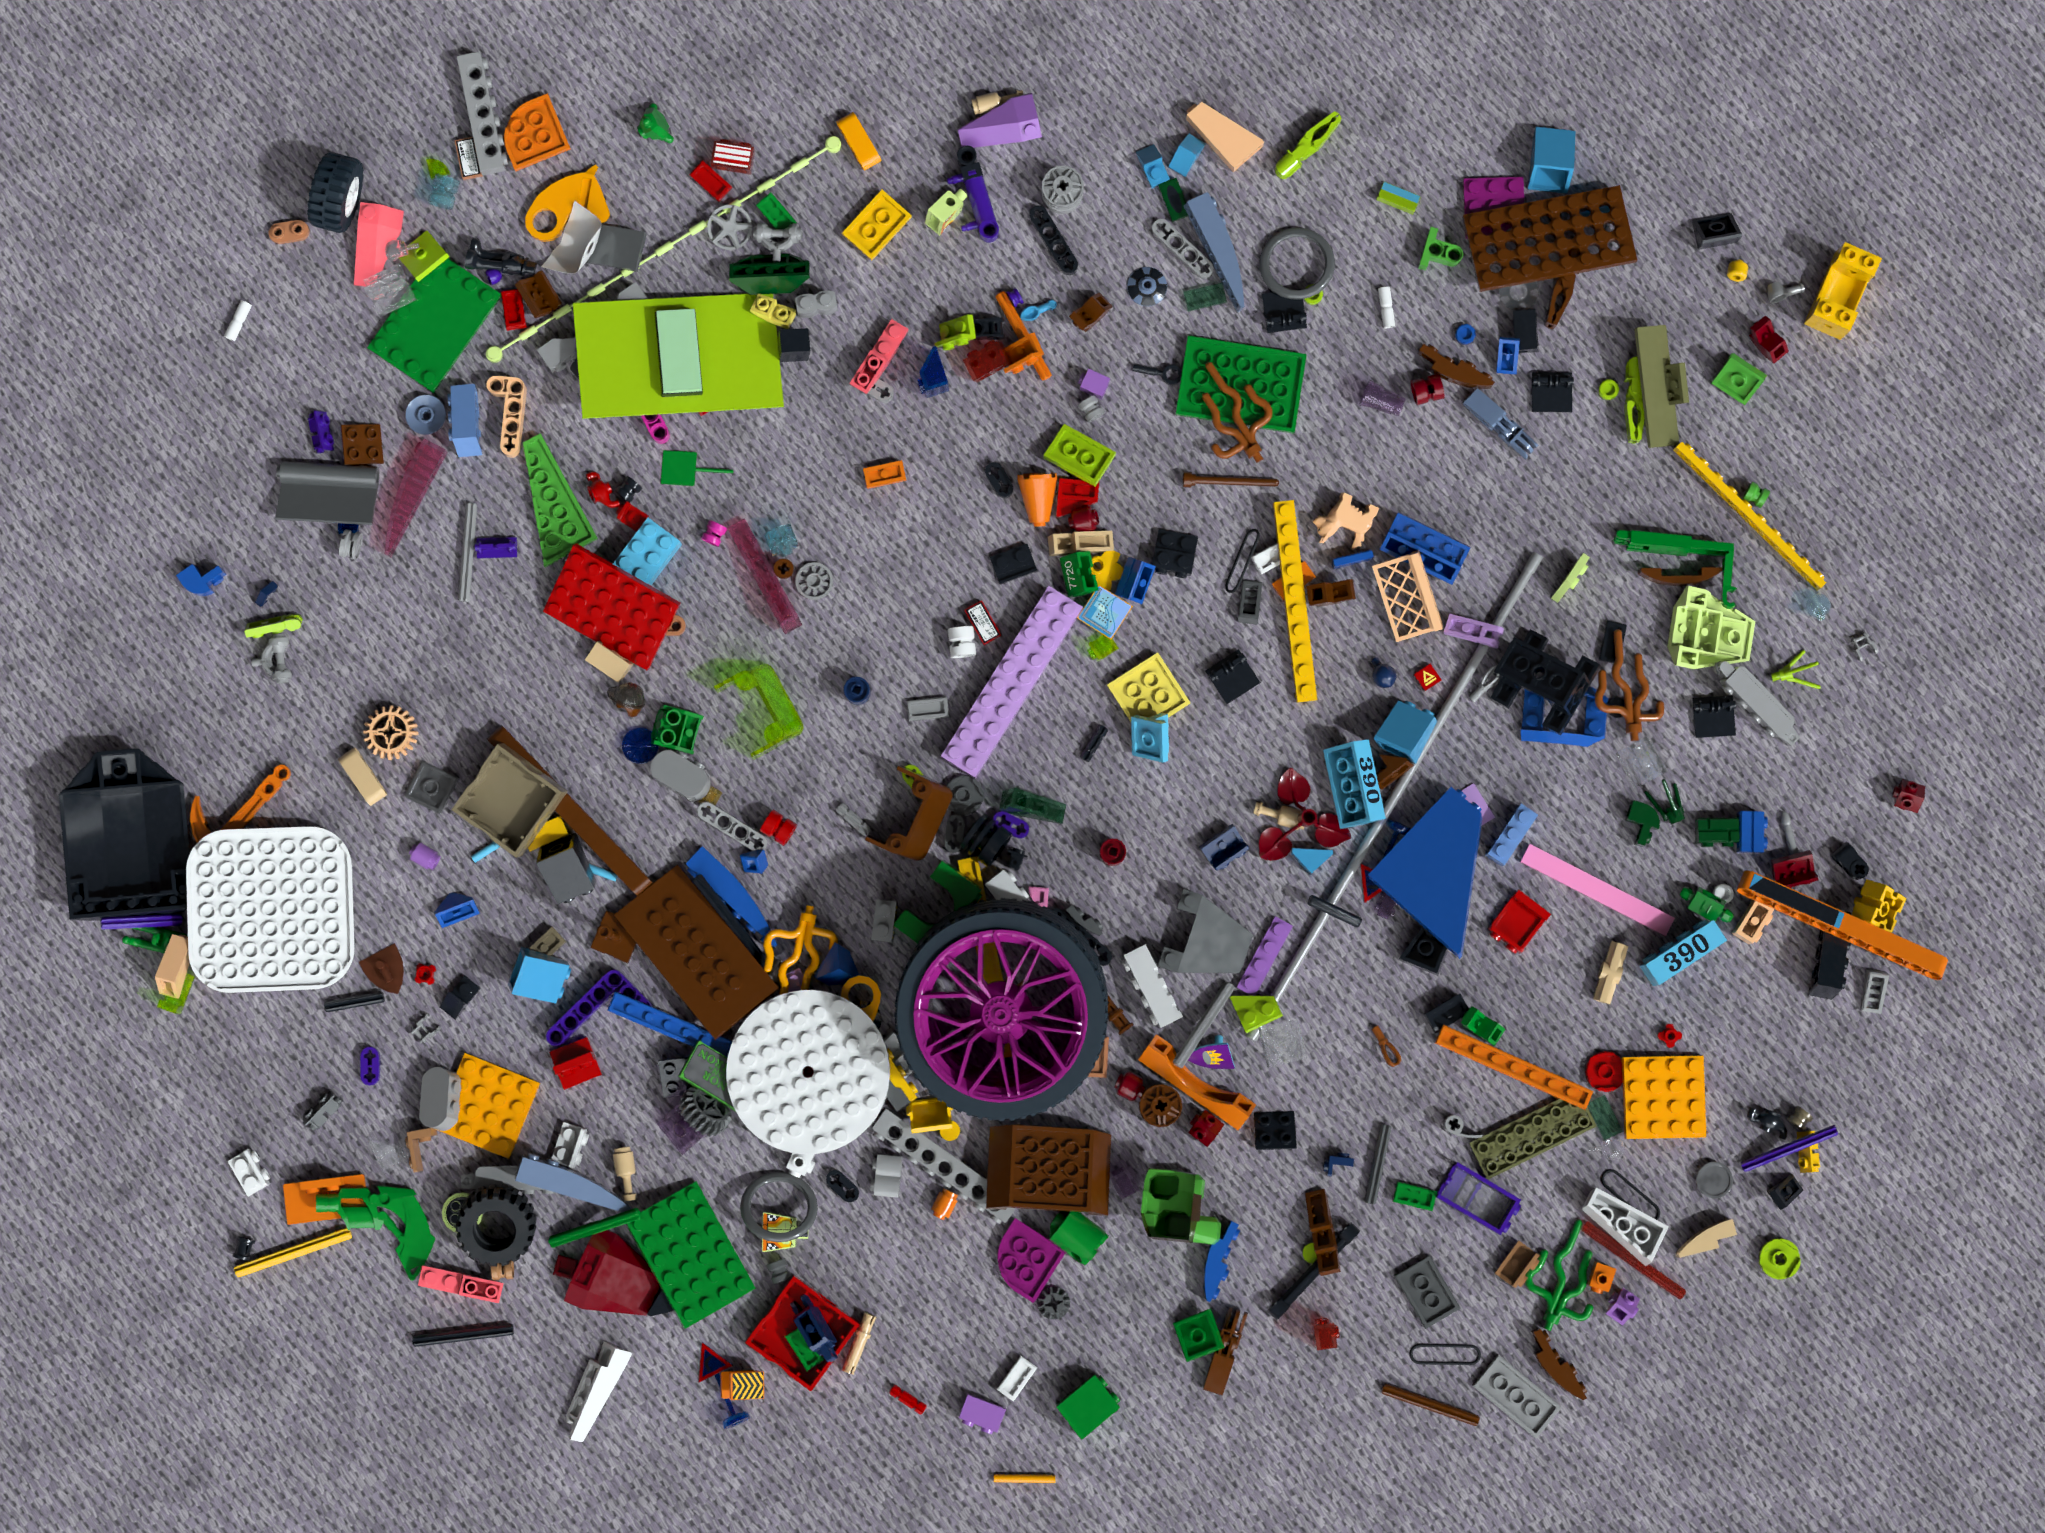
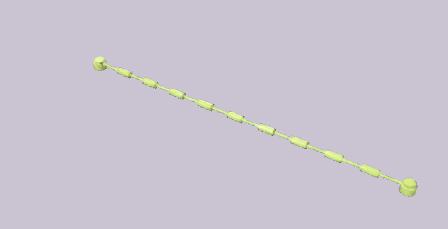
M836 136L828 137L825 142V148L807 159L806 157L791 165V169L775 179H768L757 186V190L741 200L736 199L728 205L742 206L741 203L758 192L760 194L774 186V182L792 171L793 173L808 165V161L826 150L830 153H837L841 149L840 139ZM731 208L723 209L717 216H721L724 213L726 215L729 214ZM708 220L700 221L689 228V232L675 241H668L654 250L655 253L642 260L639 266L654 256L658 255L659 257L674 248L673 245L688 235L691 234L693 236L707 227ZM621 270L620 275L605 284L600 283L587 291L586 296L574 303H580L588 297L590 299L606 290L605 287L622 276L624 278L629 276L634 271ZM566 304L553 312L552 317L536 327L532 325L518 334V338L502 348L497 346L489 347L486 351L487 359L492 363L499 362L503 357L502 350L520 339L523 341L538 332V328L554 318L557 320L572 311L573 304L570 306Z

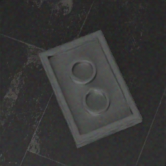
M601 224L598 242L593 254L586 263L638 272L647 233Z
M1430 1255L1394 1275L1425 1329L1461 1309Z

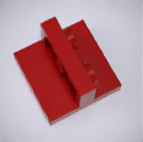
M588 1037L549 1052L554 1064L553 1070L555 1075L559 1076L564 1090L602 1075Z

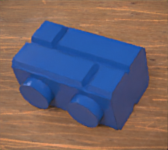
M1128 556L1115 595L1142 604L1156 566Z
M1761 811L1737 812V818L1739 819V842L1737 843L1736 853H1763L1768 845V839L1764 837V829H1767L1768 826L1767 816H1764V812Z

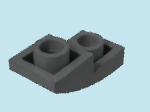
M1072 905L1066 909L1070 917L1085 930L1097 936L1103 934L1101 931L1103 926L1097 918L1093 920L1090 917L1084 921L1082 918L1085 915L1079 907L1074 908Z

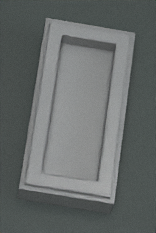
M947 697L907 701L909 721L949 717Z

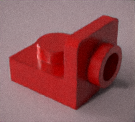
M628 501L625 505L621 504L616 512L618 515L616 517L617 520L636 532L645 520L649 518V515L634 507Z

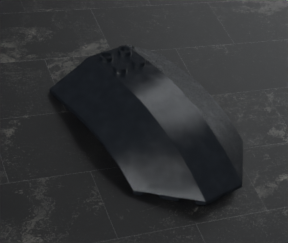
M139 748L96 752L86 766L76 774L69 785L58 795L69 919L100 921L101 918L164 915L187 910L186 865L190 851L184 784L170 775L157 762L151 760Z

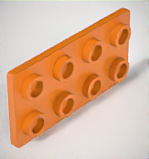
M360 1174L284 1184L283 1191L287 1224L342 1218L337 1212H316V1194H339L341 1188H366L365 1175ZM362 1198L341 1199L342 1207H368Z

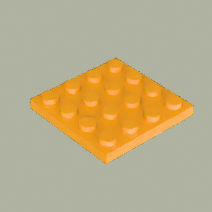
M464 1053L456 1072L461 1079L458 1121L451 1129L440 1132L510 1159L541 1083Z
M1704 1056L1622 1057L1625 1139L1706 1137Z

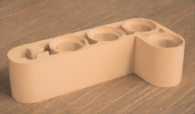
M492 376L487 380V389L493 396L505 398L500 448L507 457L514 458L518 456L521 450L527 388L520 378ZM496 382L502 384L498 391L492 390V385ZM515 384H521L522 388L519 392H512V387ZM512 404H519V410L516 412H510V407ZM510 424H517L516 431H508V426ZM508 437H511V438H512V444H513L514 447H515V448H511V451H510V452H509L508 449L506 448V446H507V447L510 446V441H511Z

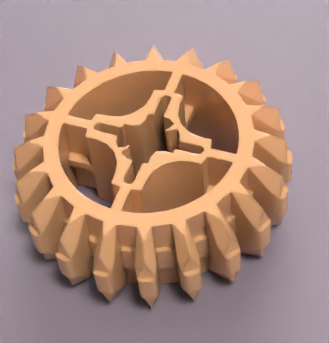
M390 705L388 712L387 708L383 706L381 709L382 713L378 710L374 711L377 715L375 718L369 715L368 718L372 720L371 724L365 722L364 725L370 728L369 730H363L364 734L369 735V737L364 738V741L371 742L367 746L368 749L375 747L373 750L374 755L380 752V758L384 759L387 754L388 760H392L394 754L396 759H400L399 752L406 756L405 748L413 750V747L409 745L410 742L417 743V740L412 738V735L417 736L419 732L412 731V729L417 728L418 725L416 723L410 724L415 718L413 716L407 718L409 715L407 710L402 713V708L398 707L395 711L394 706ZM388 717L385 727L376 729L380 721ZM395 717L400 718L404 722L406 730L397 729ZM391 728H392V730L398 732V733L392 734V735H391V738H389V735H387V734H385V733H382V732L390 731ZM375 735L385 737L387 749L382 748L378 744ZM406 736L402 744L394 748L397 738Z

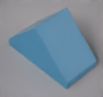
M1189 133L1179 145L1168 167L1186 177L1206 143Z
M1292 848L1291 854L1309 874H1312L1333 855V850Z

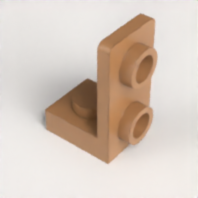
M433 1128L407 1132L405 1141L411 1155L409 1157V1165L414 1173L423 1171L419 1143L431 1141V1136L437 1135V1130Z

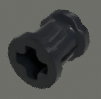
M238 1236V1245L232 1257L250 1261L251 1248L256 1241Z

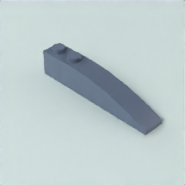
M1206 192L1187 201L1184 208L1238 313L1245 307L1239 264L1225 226V218L1222 214L1218 213L1214 197H1210L1209 193Z
M528 1153L527 1156L522 1154L515 1181L620 1212L634 1209L601 1184L578 1172L560 1166L556 1160L547 1159L546 1162L540 1160V1156Z

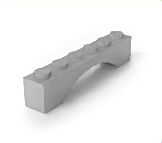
M635 282L619 293L617 301L648 298ZM553 338L537 349L552 373L554 371H562L566 368V363L571 360L575 361L577 358L576 338Z

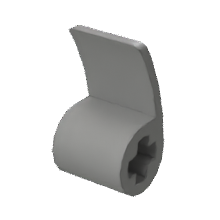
M1450 1115L1444 1119L1443 1127L1448 1133L1467 1138H1481L1483 1136L1460 1134L1463 1129V1121L1459 1116ZM1456 1119L1458 1127L1451 1130V1125L1448 1123Z

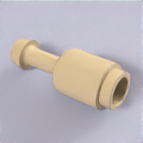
M1016 90V94L1000 97L997 92L976 96V99L971 100L974 114L983 116L994 107L997 108L1007 102L1006 100L1011 97L1024 95L1023 90Z
M1256 802L1253 814L1257 816L1264 814L1277 819L1278 825L1288 828L1298 824L1297 817L1302 812L1301 810L1288 806H1282L1280 810L1263 806L1262 802ZM1301 826V827L1297 828L1296 830H1299V829H1303V830H1304V827Z
M630 1146L614 1149L613 1161L616 1176H620L623 1179L625 1194L622 1195L624 1201L636 1200V1193H633L631 1175L636 1172L633 1151H631Z

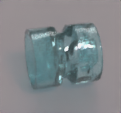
M436 174L432 184L434 190L430 191L428 203L439 208L452 210L456 200L454 194L458 192L460 181L452 177Z

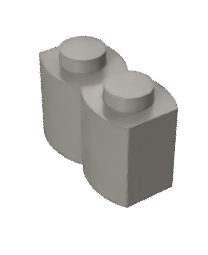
M821 291L816 295L802 294L795 298L797 313L800 318H811L817 314L830 315L838 311L834 291Z
M877 1155V1159L873 1158L872 1171H876L875 1179H871L870 1191H874L875 1196L899 1198L903 1157Z

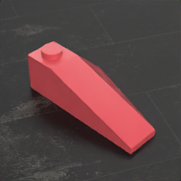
M360 202L354 275L355 286L375 287L385 262L401 233L404 211L381 204Z

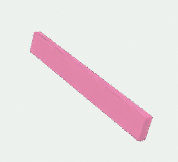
M1531 844L1528 845L1520 861L1524 865L1663 936L1667 935L1675 919L1663 911Z

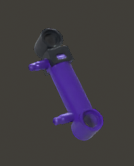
M963 146L957 152V162L960 166L961 174L947 178V183L964 182L975 217V221L961 225V230L970 231L978 228L980 238L984 242L991 243L999 236V226L994 215L980 163L977 162V153L972 146ZM964 154H970L972 156V159L970 161H964L962 160V156ZM992 227L994 233L987 235L984 233V229Z

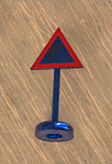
M1387 818L1385 824L1388 828L1394 830V833L1383 858L1392 850L1398 834L1406 835L1412 828ZM1360 864L1364 901L1366 903L1382 892V890L1369 879L1368 874L1373 869Z
M702 1342L699 1383L715 1376L721 1390L719 1373L734 1365ZM730 1398L724 1399L731 1414L722 1422L724 1429L739 1425L751 1418L747 1411L736 1413Z

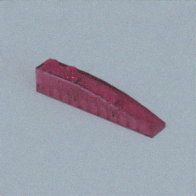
M423 439L422 443L419 442L414 450L415 456L405 466L406 472L391 510L384 553L392 558L448 453L444 448L426 439Z
M745 518L727 527L784 634L802 626L797 613Z

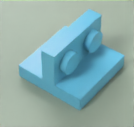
M1159 713L1149 718L1140 715L1131 716L1133 756L1162 763L1168 761V714Z

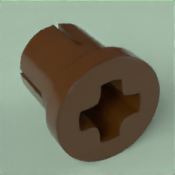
M779 559L776 561L774 573L778 578L788 579L792 576L794 566L790 560ZM786 564L787 569L789 571H786L785 574H782L779 568L782 569L783 566Z

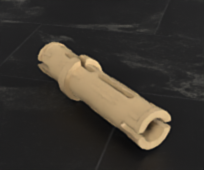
M864 1312L861 1324L855 1331L856 1336L842 1371L854 1375L867 1339L871 1337L870 1332L876 1316Z

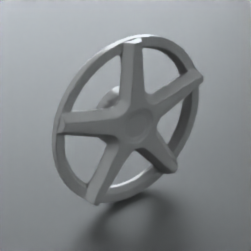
M723 205L714 210L710 215L707 231L715 245L725 250H734L742 247L749 240L752 233V222L747 212L736 205ZM731 208L729 217L726 220L715 215L720 210ZM737 210L744 214L748 223L736 222ZM712 220L721 226V230L714 237L711 233ZM748 229L747 236L739 243L737 231ZM725 236H729L734 246H724L718 243V241Z

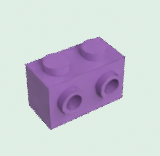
M968 1393L959 1418L962 1419L961 1423L973 1427L976 1424L981 1426V1431L992 1434L994 1431L997 1433L1006 1408Z

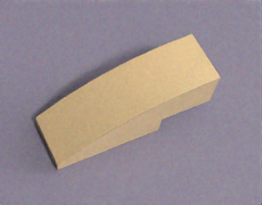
M1084 531L1052 534L1048 536L1049 556H1066L1075 552L1090 551V553L1114 551L1112 531Z
M1728 1218L1702 1229L1675 1253L1676 1257L1681 1258L1719 1248L1717 1240L1737 1235L1733 1219Z

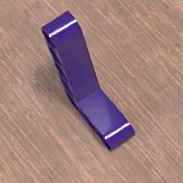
M610 970L548 1030L546 1039L549 1044L554 1046L564 1044L614 995V992L624 995V991L627 988H631L634 991L632 999L641 1003L645 1002L651 1007L653 1005L623 973L617 970ZM613 974H618L620 977L617 985L610 983V977ZM598 988L605 990V996L602 999H597L595 996ZM584 1002H588L591 1006L587 1014L581 1011V1005ZM571 1016L576 1019V1025L573 1028H569L566 1025L567 1018ZM555 1031L561 1033V1040L559 1042H554L551 1038L552 1033Z

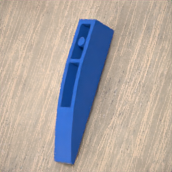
M702 846L686 863L689 867L687 871L693 877L702 874L724 904L728 903L733 908L732 914L739 920L743 917L748 922L745 926L754 934L756 931L763 936L760 940L763 942L765 935L771 929L759 907L735 876ZM773 938L771 945L776 948L778 944L776 939Z

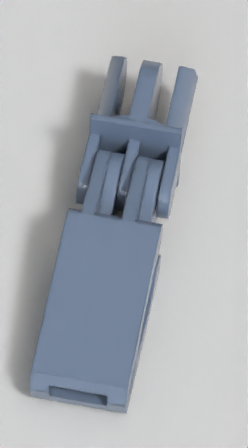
M1478 388L1463 401V405L1489 430L1492 431L1494 429L1508 447L1511 446L1525 460L1528 458L1527 453L1531 454L1534 451L1533 448L1539 446L1523 431L1524 428H1521L1513 420L1510 421L1505 416L1506 412Z

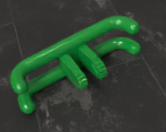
M161 927L131 928L154 934L152 942L130 936H124L122 942L165 953L172 934L177 936L185 935L187 937L188 934Z

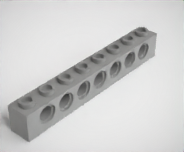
M886 1108L872 1128L875 1131L873 1135L882 1141L885 1138L892 1143L890 1147L899 1153L903 1150L908 1154V1160L916 1165L920 1162L925 1166L923 1169L931 1176L936 1174L941 1177L940 1182L948 1188L951 1186L958 1189L957 1194L965 1200L969 1197L975 1202L973 1206L984 1212L986 1209L987 1179L921 1132L912 1133L911 1125ZM892 1126L899 1127L901 1131L899 1137L893 1138L889 1135V1129ZM908 1138H914L917 1141L915 1149L910 1150L906 1147L905 1143ZM925 1150L933 1152L934 1158L932 1161L927 1162L922 1158V1153ZM946 1161L950 1164L951 1169L948 1173L940 1172L939 1164ZM959 1173L965 1174L967 1176L966 1184H957L955 1180L956 1175ZM976 1185H980L984 1189V1194L980 1197H976L972 1193V1188ZM1016 1208L986 1210L991 1213L990 1218L1000 1224L1002 1221L1006 1223Z

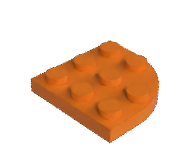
M548 93L525 102L510 116L511 118L505 128L504 142L515 172L571 150Z

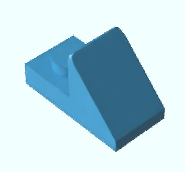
M1155 145L1136 152L1151 189L1157 187L1158 184L1170 180L1163 165L1162 156Z

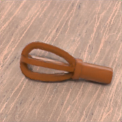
M1376 1026L1371 1029L1379 1042L1378 1044L1381 1046V1051L1387 1064L1391 1067L1399 1065L1401 1056L1384 1036L1380 1027ZM1385 1045L1393 1051L1397 1062L1393 1063L1385 1050Z

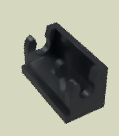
M1536 310L1513 311L1514 338L1520 339L1519 353L1539 352Z
M1459 993L1423 1015L1436 1034L1441 1030L1442 1025L1449 1026L1461 1019L1466 1011L1469 1010V1007Z

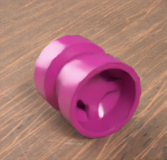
M709 520L707 524L708 529L702 534L701 539L719 547L721 537L725 535L727 528Z

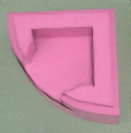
M1029 887V895L1033 902L1038 903L1040 907H1047L1049 888Z

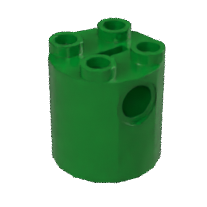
M1060 1211L1050 1223L1049 1240L1084 1266L1093 1259L1098 1252L1097 1249L1109 1237L1106 1231L1081 1212Z

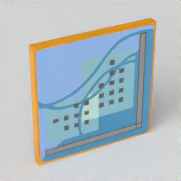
M1098 585V591L1092 594L1077 619L1111 640L1133 606Z

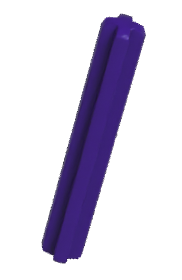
M182 915L101 918L100 926L103 930L180 926L182 924Z

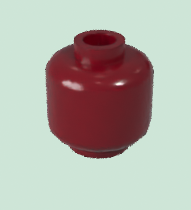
M1085 506L1072 510L1071 517L1068 518L1069 526L1076 532L1096 530L1097 525H1099V516L1096 509H1092L1091 506Z
M1129 1071L1124 1074L1120 1073L1114 1086L1117 1095L1129 1101H1134L1136 1097L1141 1098L1146 1087L1142 1086V1077Z

